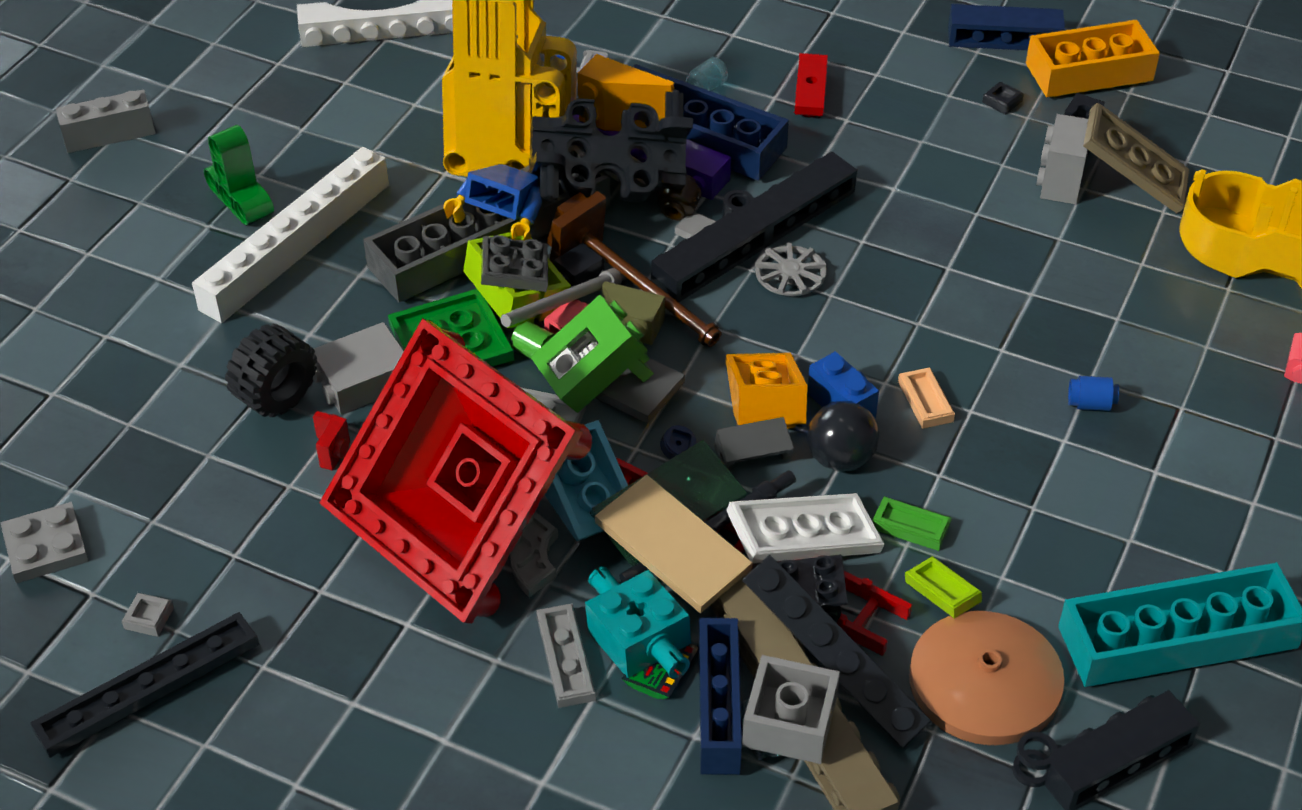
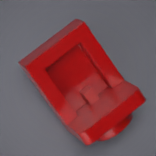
M316 411L313 421L316 436L319 438L316 443L319 465L321 468L333 471L338 461L346 456L349 443L351 442L347 419L335 414Z

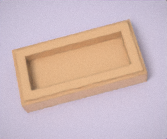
M930 367L899 374L898 383L922 429L954 422L955 413Z

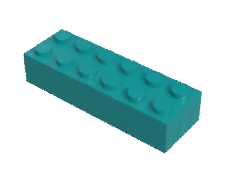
M1276 562L1065 599L1058 628L1084 687L1297 649L1302 641V607L1279 564Z

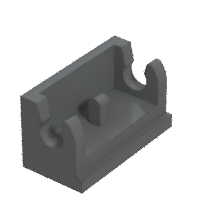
M784 417L717 429L714 446L723 472L730 471V466L733 463L781 454L782 459L787 460L790 459V454H793L794 451Z

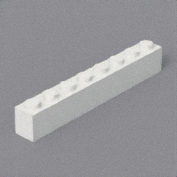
M362 146L193 281L192 286L198 311L220 323H223L389 186L386 158Z

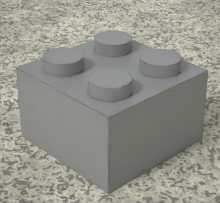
M1057 114L1054 126L1048 125L1045 143L1048 144L1043 146L1040 165L1042 167L1039 168L1036 185L1042 186L1041 199L1070 204L1077 203L1088 150L1083 147L1088 119Z
M762 655L744 716L742 747L821 764L837 700L840 671Z

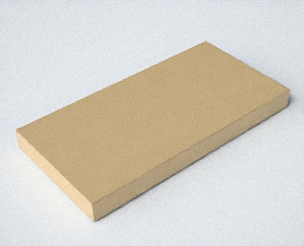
M647 474L595 515V523L700 614L752 570L753 563Z

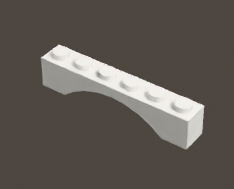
M419 0L412 4L384 10H354L334 6L326 2L297 5L298 27L302 47L453 33L452 0Z

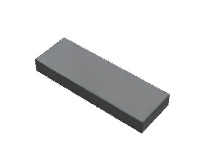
M573 603L536 610L558 708L596 701V693Z

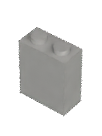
M382 322L314 348V355L317 356V363L315 364L317 370L313 380L316 384L319 382L322 384V391L329 405L334 403L342 415L377 400L404 351L385 323Z

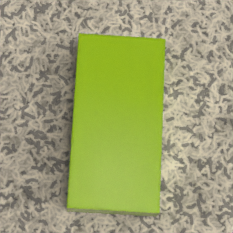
M933 556L905 572V582L953 618L958 617L982 602V591Z

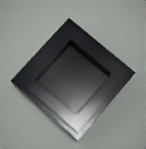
M999 82L983 94L982 103L1006 115L1023 101L1024 93L1003 82Z

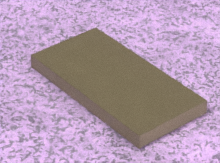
M1097 102L1090 109L1083 147L1176 214L1180 212L1185 205L1189 168Z

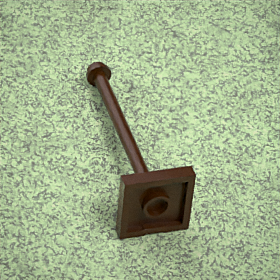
M597 191L552 221L550 261L553 265L556 258L584 243L643 291L665 296V308L699 334L698 341L702 345L712 347L719 341L722 332L719 330L718 325L714 322L707 325L602 243L607 198Z

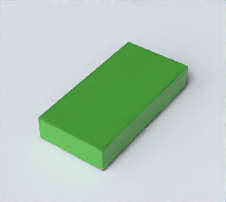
M884 496L872 522L878 532L939 551L950 527L951 518Z

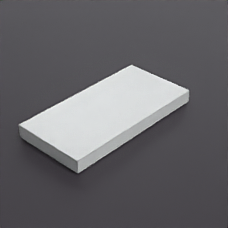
M857 493L729 502L726 510L752 563H761L769 554L776 561L815 558L822 555L842 554V556L874 554L881 553L885 545Z

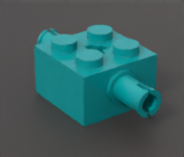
M599 567V571L604 577L595 569L590 574L588 582L600 595L585 602L588 632L622 673L629 678L659 662L671 678H678L674 668L678 670L681 676L685 674L690 666V662L679 650L691 644L689 614L649 570L620 584L608 568Z

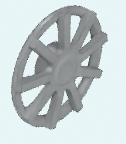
M787 243V246L765 249V253L756 261L755 273L758 281L767 290L783 296H801L811 293L821 286L826 277V263L820 256L814 253L813 248L806 249L792 246V243ZM787 252V259L782 258L779 253ZM793 252L802 254L797 259L793 258ZM769 257H771V258H773L774 260H776L778 263H771V262H765V261H766ZM809 257L815 261L811 263H803ZM761 269L776 270L764 276L761 275ZM820 269L821 274L819 276L806 270ZM777 277L781 281L778 289L767 284L768 281ZM806 277L815 281L816 284L807 289L802 279ZM787 284H797L799 291L784 290Z

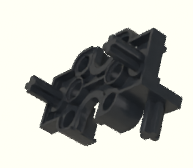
M679 90L665 92V118L660 121L656 110L650 105L631 103L628 110L622 111L621 131L614 136L604 135L596 127L595 99L580 98L571 101L564 116L532 117L530 126L529 173L536 175L540 179V195L542 199H545L544 201L558 200L559 180L561 188L567 195L573 197L581 192L588 198L595 193V177L602 171L613 172L617 175L621 184L620 199L624 200V202H643L649 198L655 188L683 190L686 185V138L693 129V118L683 117V93H679ZM573 115L582 116L586 122H577ZM634 120L644 122L647 128L638 127ZM573 144H579L584 147L586 155L582 158H576L571 155L569 147ZM634 149H640L645 152L647 160L643 163H637L631 158L630 153ZM578 173L582 175L585 182H577L571 174ZM634 178L642 179L646 187L636 185Z

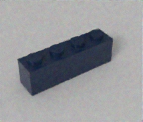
M951 4L948 24L949 47L1028 51L1031 35L1065 30L1063 9Z
M700 618L699 620L700 774L740 775L742 746L738 618Z

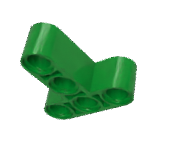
M237 124L209 136L208 144L213 165L205 168L203 171L210 189L244 225L274 213V206L270 196L256 181L250 145L243 129Z

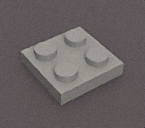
M72 502L0 522L12 574L16 583L89 562Z

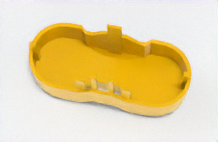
M1203 169L1196 171L1193 178L1195 181L1188 191L1179 228L1182 242L1188 252L1202 264L1235 279L1267 272L1294 280L1302 288V180L1293 179L1274 186L1267 184L1261 177L1237 171H1216L1205 174L1206 170Z

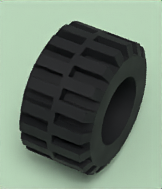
M268 324L262 325L259 330L256 328L251 331L247 338L244 337L240 341L241 344L238 348H235L232 353V359L228 361L226 367L229 370L225 374V380L228 382L226 385L227 389L233 396L261 416H269L271 418L276 417L278 414L286 413L289 408L296 406L298 401L305 396L307 389L312 385L313 376L317 370L315 366L317 356L314 355L315 350L309 344L278 324H272L271 326Z

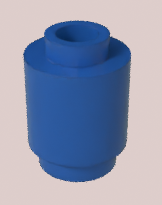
M1079 376L1078 379H1070L1069 406H1077V409L1111 411L1112 404H1118L1119 384H1113L1112 377Z

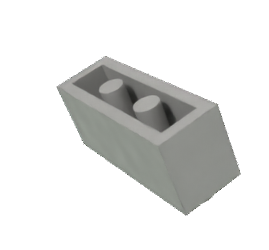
M144 89L127 91L124 94L110 97H99L95 100L77 104L71 103L56 108L67 153L156 134Z

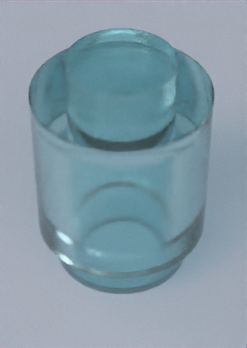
M710 57L689 72L686 82L708 91H713L727 81L728 68L722 60Z

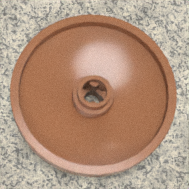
M967 611L956 618L951 616L943 618L923 633L916 643L911 658L910 686L920 709L939 728L968 742L983 745L1017 743L1023 735L1043 730L1054 718L1061 703L1064 690V671L1055 649L1032 626L1005 614L990 611Z

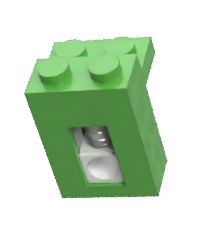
M601 294L531 356V359L559 399L577 413L625 370L629 369L643 382L654 374L646 363L650 358L646 354L648 349L640 340L644 336L643 333L631 320L628 323L625 321L624 318L628 314L616 300L609 303Z

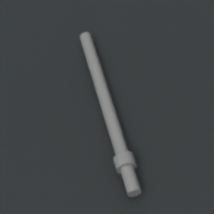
M615 268L605 270L600 273L599 277L503 314L501 316V323L505 327L512 326L602 289L604 281L620 285L623 280L628 278Z

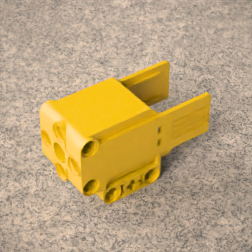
M452 0L453 57L442 77L444 168L453 175L468 177V172L498 164H504L519 170L530 165V126L532 117L555 118L564 116L568 105L576 99V46L567 38L546 36V23L534 11V0ZM555 54L562 55L566 59H560Z

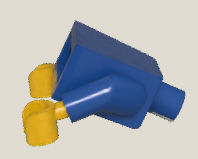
M504 164L468 172L467 179L456 193L458 197L445 201L444 211L446 217L449 219L453 214L455 223L462 222L465 219L463 205L468 203L513 220L520 219L521 222H516L511 226L512 239H516L518 236H523V241L531 239L529 225L534 224L542 205V197L538 187L539 179L536 175Z

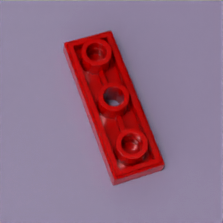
M799 53L794 114L805 117L823 116L828 55Z

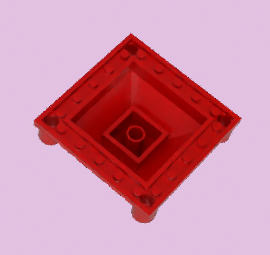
M422 319L319 503L463 623L472 624L476 617H489L497 611L501 595L493 581L499 575L507 561L508 555L514 549L525 526L532 518L541 498L544 497L565 459L580 460L584 458L591 449L592 436L586 426L563 419L491 365L480 359L465 347L464 340L459 334L441 329L432 321Z

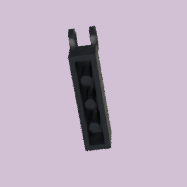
M1167 690L1156 697L1154 695L1147 696L1137 707L1126 713L1123 711L1115 713L1105 724L1096 729H1085L1075 740L1064 746L1057 745L1050 736L1041 732H1030L1023 735L1018 742L1017 756L1013 763V774L1020 783L1026 786L1041 787L1045 785L1064 810H1076L1191 747L1200 723L1172 692ZM1038 741L1044 743L1050 749L1051 755L1048 757L1045 753L1034 749L1024 750V746L1029 742ZM1022 762L1025 766L1034 770L1046 769V773L1039 778L1028 777L1021 771L1020 763Z

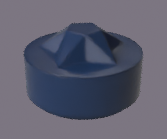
M680 425L670 427L660 441L663 454L676 462L687 460L695 451L697 445L693 432Z

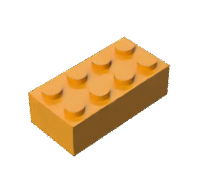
M1130 20L1031 35L1026 65L1047 98L1153 81L1160 52L1138 20Z

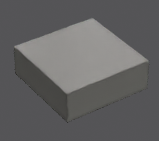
M137 593L122 620L124 629L158 637L174 609L172 600Z

